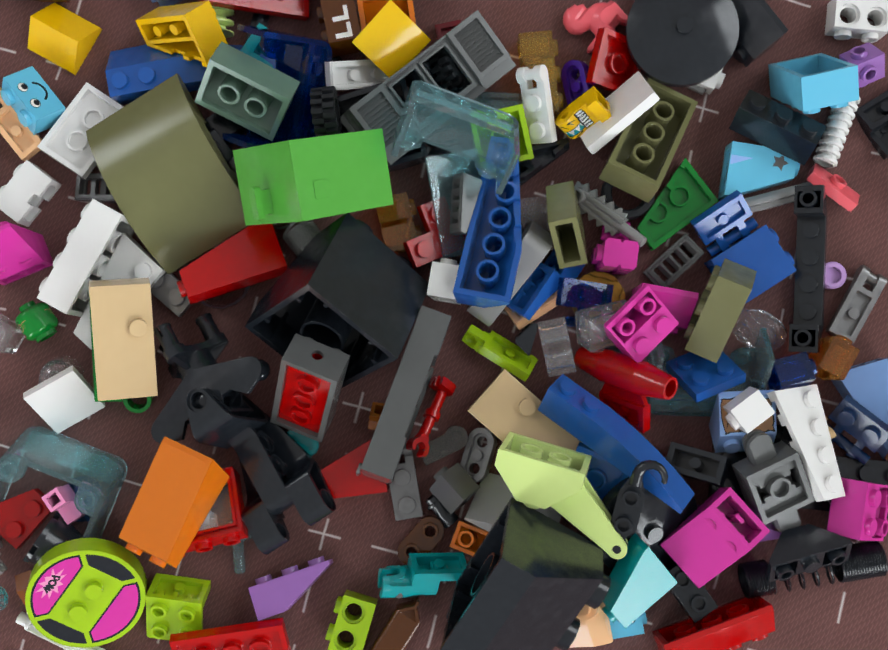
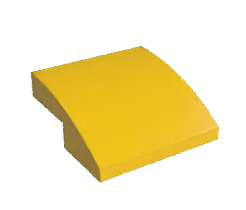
M389 0L352 43L390 78L412 61L431 39L392 0Z

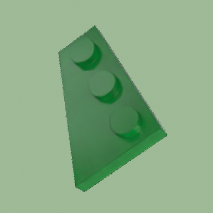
M685 158L635 230L647 238L646 245L653 251L719 200Z

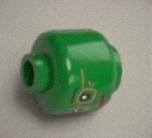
M32 300L19 308L21 313L16 317L15 322L27 340H36L37 343H40L58 332L56 328L59 325V320L47 303L40 302L36 304Z

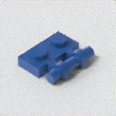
M738 190L690 221L700 240L705 245L714 241L713 244L706 248L711 257L720 251L723 252L728 249L729 245L738 239H743L750 235V231L759 226L753 217L744 222L753 213L742 193ZM735 227L734 230L723 236L724 233L728 232L729 230Z

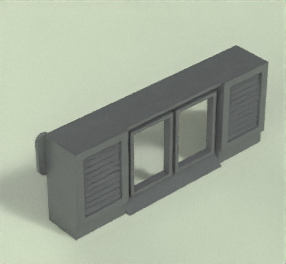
M477 10L341 115L340 121L348 132L382 128L387 163L390 166L513 69L516 64ZM443 47L470 82L466 88L450 100L422 64ZM413 70H415L441 105L438 110L420 124L392 88V86Z
M422 306L419 310L413 331L363 463H359L356 476H360V473H362L364 476L383 483H392L434 371L432 366H435L452 316Z

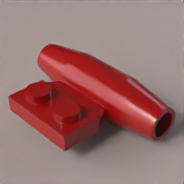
M585 346L580 347L575 354V365L604 383L601 391H599V400L613 409L638 432L645 433L650 430L651 404L647 402L646 396L670 400L676 394L678 388L677 379L649 362L642 360L637 363L627 355L614 350Z

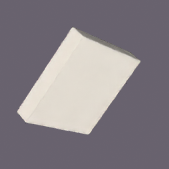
M73 365L23 393V399L57 434L105 407V402H95L94 388Z

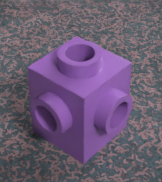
M869 42L853 47L851 50L839 55V59L858 65L859 88L885 77V53Z

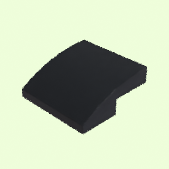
M888 90L862 105L854 112L864 133L884 160L888 158Z

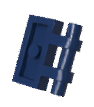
M846 395L828 416L829 419L836 423L834 428L827 423L836 433V437L831 439L832 443H836L847 452L845 455L853 460L855 458L863 465L871 457L862 449L866 446L876 453L888 440V425L849 395ZM845 430L857 439L855 444L844 437L841 432Z

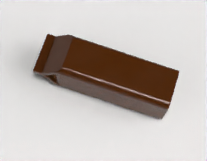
M419 596L415 600L397 604L369 650H405L420 626Z

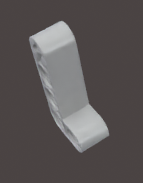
M531 221L522 233V253L511 299L545 258L553 245L551 233L534 221ZM469 305L467 312L489 327L507 305L488 308Z

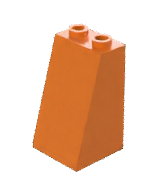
M164 437L119 535V538L127 543L125 549L138 556H141L142 552L151 555L149 561L161 568H165L167 564L177 568L229 479V475L212 458L168 437Z

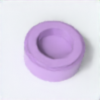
M838 262L826 263L825 289L831 290L841 287L847 278L845 268Z

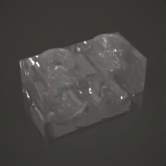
M565 317L537 322L549 378L577 372Z

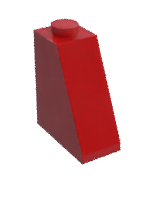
M372 439L321 469L333 499L388 491L389 488L386 483L364 476L362 473H360V476H356L359 463H363Z

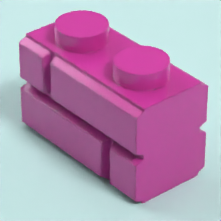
M607 238L601 244H597L596 248H593L591 264H595V270L598 272L626 275L637 267L638 242L629 240L621 242V239Z

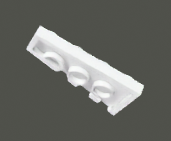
M123 233L100 280L149 278L152 288L166 271L128 233ZM88 302L73 333L92 350L90 302Z
M817 384L768 392L767 395L770 402L775 401L780 412L777 417L781 426L787 427L792 441L789 442L790 446L799 453L803 462V467L816 502L846 496Z

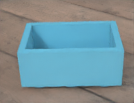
M823 53L768 64L770 96L781 101L783 104L790 105L793 109L802 111L803 114H815L820 112L821 108L828 106L831 108H842L848 106V102L859 100L858 65Z

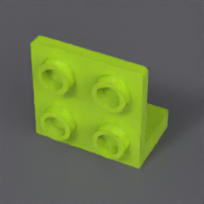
M156 573L145 596L147 637L170 640L171 634L202 630L203 607L211 589V580Z

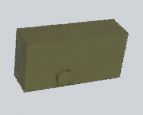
M648 78L647 82L660 98L659 101L620 133L599 176V179L647 203L650 202L660 188L698 104L697 101L651 78Z

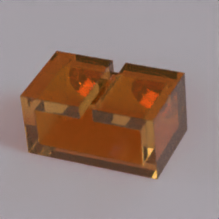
M407 192L392 195L393 205L376 208L384 243L395 254L406 252L403 242L422 235L420 225L414 226L412 215L417 214L414 198L408 199Z
M842 335L826 336L821 338L819 353H807L800 368L822 380H844L860 350L852 346L853 341Z

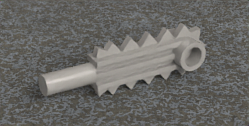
M580 181L576 182L575 191L581 214L588 213V221L596 219V226L604 225L605 233L610 232L612 237L622 233L631 241H637L639 247L646 243L647 238L626 223L629 220L627 219L628 213H623L622 208L615 209L614 201L606 203V195L598 197V190L591 191L589 183L583 185Z

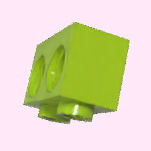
M346 590L343 597L338 596L333 611L338 614L335 624L330 623L325 640L330 641L328 650H363L377 605V598ZM353 603L358 604L362 609V613L357 616L351 615L348 612L347 606ZM349 631L352 633L354 640L344 642L341 640L339 633Z

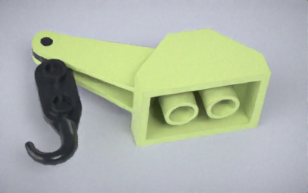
M509 432L498 449L495 467L515 500L522 502L531 509H546L551 506L602 548L611 558L622 559L625 557L628 550L626 537L636 531L645 501L644 474L647 470H656L661 475L662 484H667L668 474L665 467L654 460H646L637 464L630 478L620 488L611 516L586 477L592 458L591 455Z

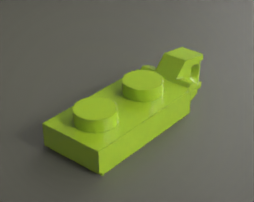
M471 324L462 338V341L470 348L526 382L538 361L535 356L531 354L528 356L519 346L493 330L489 333Z

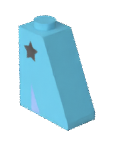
M732 141L725 147L718 200L724 199L736 190L745 195L785 184L797 176L800 163L765 146Z

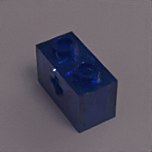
M806 351L773 360L763 373L769 390L777 391L810 385L816 379L817 367L812 358L809 359Z

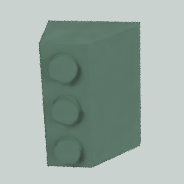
M221 41L209 59L195 103L273 141L300 81Z

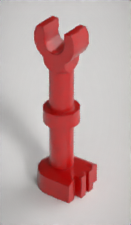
M433 376L428 386L436 394L430 407L426 408L423 414L425 419L419 432L406 443L407 450H415L418 444L419 451L416 455L418 458L428 455L430 448L428 442L434 423L438 422L441 417L439 412L445 398L453 396L456 385L445 376Z

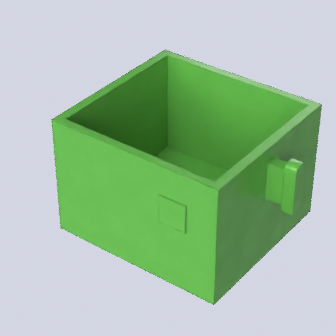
M382 128L287 140L232 150L246 226L303 222L394 204Z

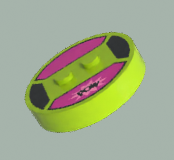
M79 538L66 541L47 551L35 564L30 574L25 594L26 611L35 628L54 642L81 648L108 644L128 633L140 619L146 600V575L136 556L120 544L100 538Z

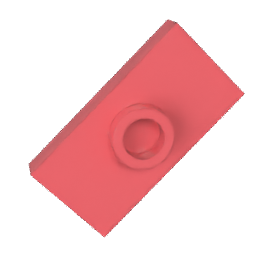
M818 163L811 167L807 176L808 182L812 185H824L825 194L847 211L851 212L858 205L860 195L847 186V182L840 175H832Z

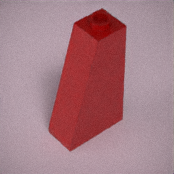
M249 225L181 269L179 273L182 280L177 281L181 297L187 296L190 304H194L281 276L286 271L287 264L273 225Z

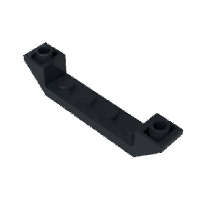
M795 186L794 214L797 216L795 268L797 271L795 272L793 324H789L788 352L819 353L824 325L827 245L825 186Z

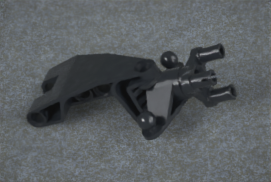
M205 313L195 320L206 340L198 344L184 345L180 343L171 324H161L158 328L154 329V334L161 344L159 349L169 364L168 370L172 378H180L182 382L153 423L151 428L153 439L160 444L164 437L174 441L184 440L187 426L190 424L193 436L198 443L225 449L234 448L239 457L247 491V503L241 513V517L256 546L264 554L268 555L289 541L290 536L283 520L285 518L283 512L295 505L303 521L310 526L334 512L336 504L318 463L281 426L270 422L271 418L243 394H250L259 381L267 379L271 370L269 364L265 360L256 357H244L218 363L217 359L229 341L225 334L219 331L211 313Z

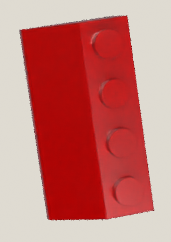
M759 596L752 599L743 597L719 606L696 623L687 618L652 631L659 650H737L742 647V643L750 640H763L768 637V633L775 631L774 609L772 604Z

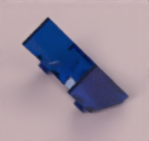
M238 24L237 30L260 36L262 54L267 58L275 59V69L300 81V84L273 141L247 129V135L223 133L222 139L243 148L287 140L316 137L314 124L312 123L311 88L326 87L324 62H331L332 60L331 46L326 41Z

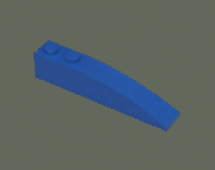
M146 44L111 51L105 72L110 98L121 105H125L136 100L176 73L180 75L189 92L197 91L200 88L207 67L202 66L201 61L195 59L187 61L179 53L175 52L171 55L149 47ZM230 45V46H232V47H234V48H236V49H238V50L240 51L244 45ZM270 47L264 55L260 54V57L272 64L273 68L277 70L274 48Z
M492 136L481 174L482 185L469 224L453 289L457 303L482 308L510 304L522 253L518 140Z
M564 374L548 388L538 411L629 477L635 466L642 461L654 460L661 463L667 470V484H662L661 475L658 471L647 470L643 477L644 488L679 514L682 513L695 493L675 468L643 435L613 409Z

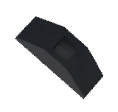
M811 524L782 531L769 560L766 579L768 583L776 580L785 581L793 575L804 572L813 573L819 568L831 564L840 565L849 559L853 543L849 538Z

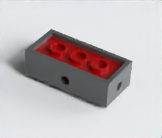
M296 333L281 359L270 422L322 443L335 415L350 355L343 353L337 348H331L316 342L310 337H304Z

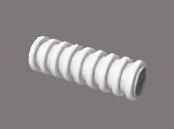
M860 97L859 100L848 102L846 107L831 108V115L827 118L828 123L825 124L827 127L822 135L823 139L819 140L818 144L820 147H817L815 151L817 154L813 157L815 163L826 168L837 166L838 161L836 159H839L841 156L840 151L844 148L843 143L847 139L845 136L849 134L848 128L852 126L851 120L855 118L854 112L858 109L857 105L861 101Z

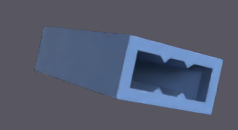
M888 357L874 359L828 373L830 380L843 399L846 395H849L888 425ZM888 440L877 450L883 460H886L884 458L888 453Z

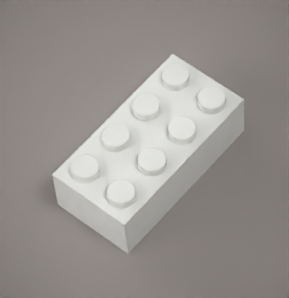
M95 199L86 204L81 212L79 224L68 234L66 247L63 252H60L53 261L54 268L49 277H46L39 286L40 293L37 299L65 314L82 317L89 302V281L100 280L123 233H128L131 237L134 233L125 216Z

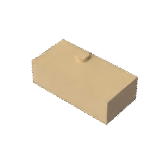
M149 278L89 281L98 401L158 396Z
M505 369L498 374L467 410L502 442L509 432L576 451L579 442H581L538 411L542 401Z

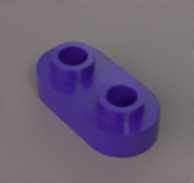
M570 60L562 68L561 78L567 105L593 87V85L586 83L589 67L583 61Z

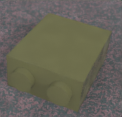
M568 181L546 186L548 225L559 268L563 269L588 264L584 225L574 182Z

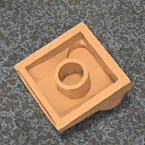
M603 602L596 609L586 604L576 617L580 619V627L569 648L596 647L613 642L609 617L602 610L606 606Z

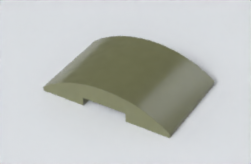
M177 73L86 131L95 162L114 200L141 242L168 274H172L249 226L245 225L237 174L228 166L205 126L206 121Z

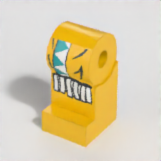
M593 86L560 112L555 120V124L570 139H576L599 120L603 123L611 117L609 102Z

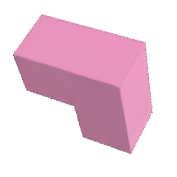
M69 484L56 487L41 497L50 512L58 510L67 525L74 523L88 513Z

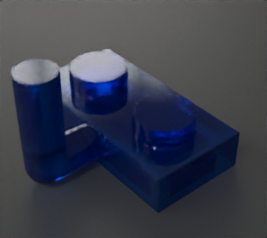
M559 277L556 305L577 308V315L565 317L564 324L567 327L584 328L587 324L588 310L610 312L614 285Z

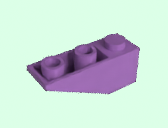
M324 556L307 561L309 565L307 568L299 570L298 566L295 565L281 570L283 575L281 577L272 579L271 574L255 579L256 585L248 589L258 621L289 610L334 563L333 559L325 561Z

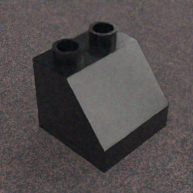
M346 213L313 237L259 301L244 327L282 357L296 333L304 337H310L316 342L331 348H337L343 353L350 355L342 385L343 388L398 359L427 295L428 282L413 269L412 264L406 258L396 255L373 234L370 226L361 220L355 219L350 213Z
M511 497L456 581L440 650H553L554 647L567 650L573 643L580 627V619L576 618L585 604L593 609L598 608L610 588L611 577L603 573V549L587 538L535 509L526 507L522 502L516 501L515 498Z

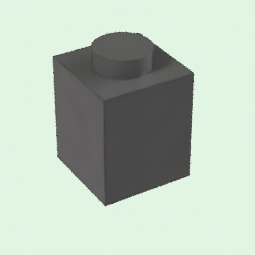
M456 463L449 469L445 466L439 470L433 477L436 481L429 490L449 513L453 514L472 498L480 486L459 463Z

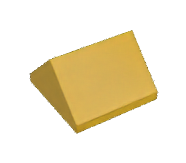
M54 2L30 16L27 48L76 75L102 29Z

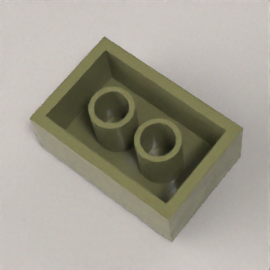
M726 258L721 267L715 265L683 338L688 340L684 350L717 363L752 291L757 271Z

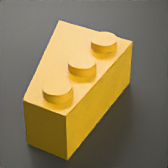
M209 0L161 6L135 20L147 46L171 55L175 52L179 53L187 61L193 59L201 61L204 67H207L209 59L221 41L228 44L216 18V12Z

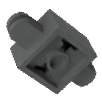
M754 429L748 434L746 433L742 438V444L747 457L732 464L746 505L764 525L772 522V525L781 532L799 527L801 519L797 509L815 501L799 453L783 441L773 444L772 438L762 430Z

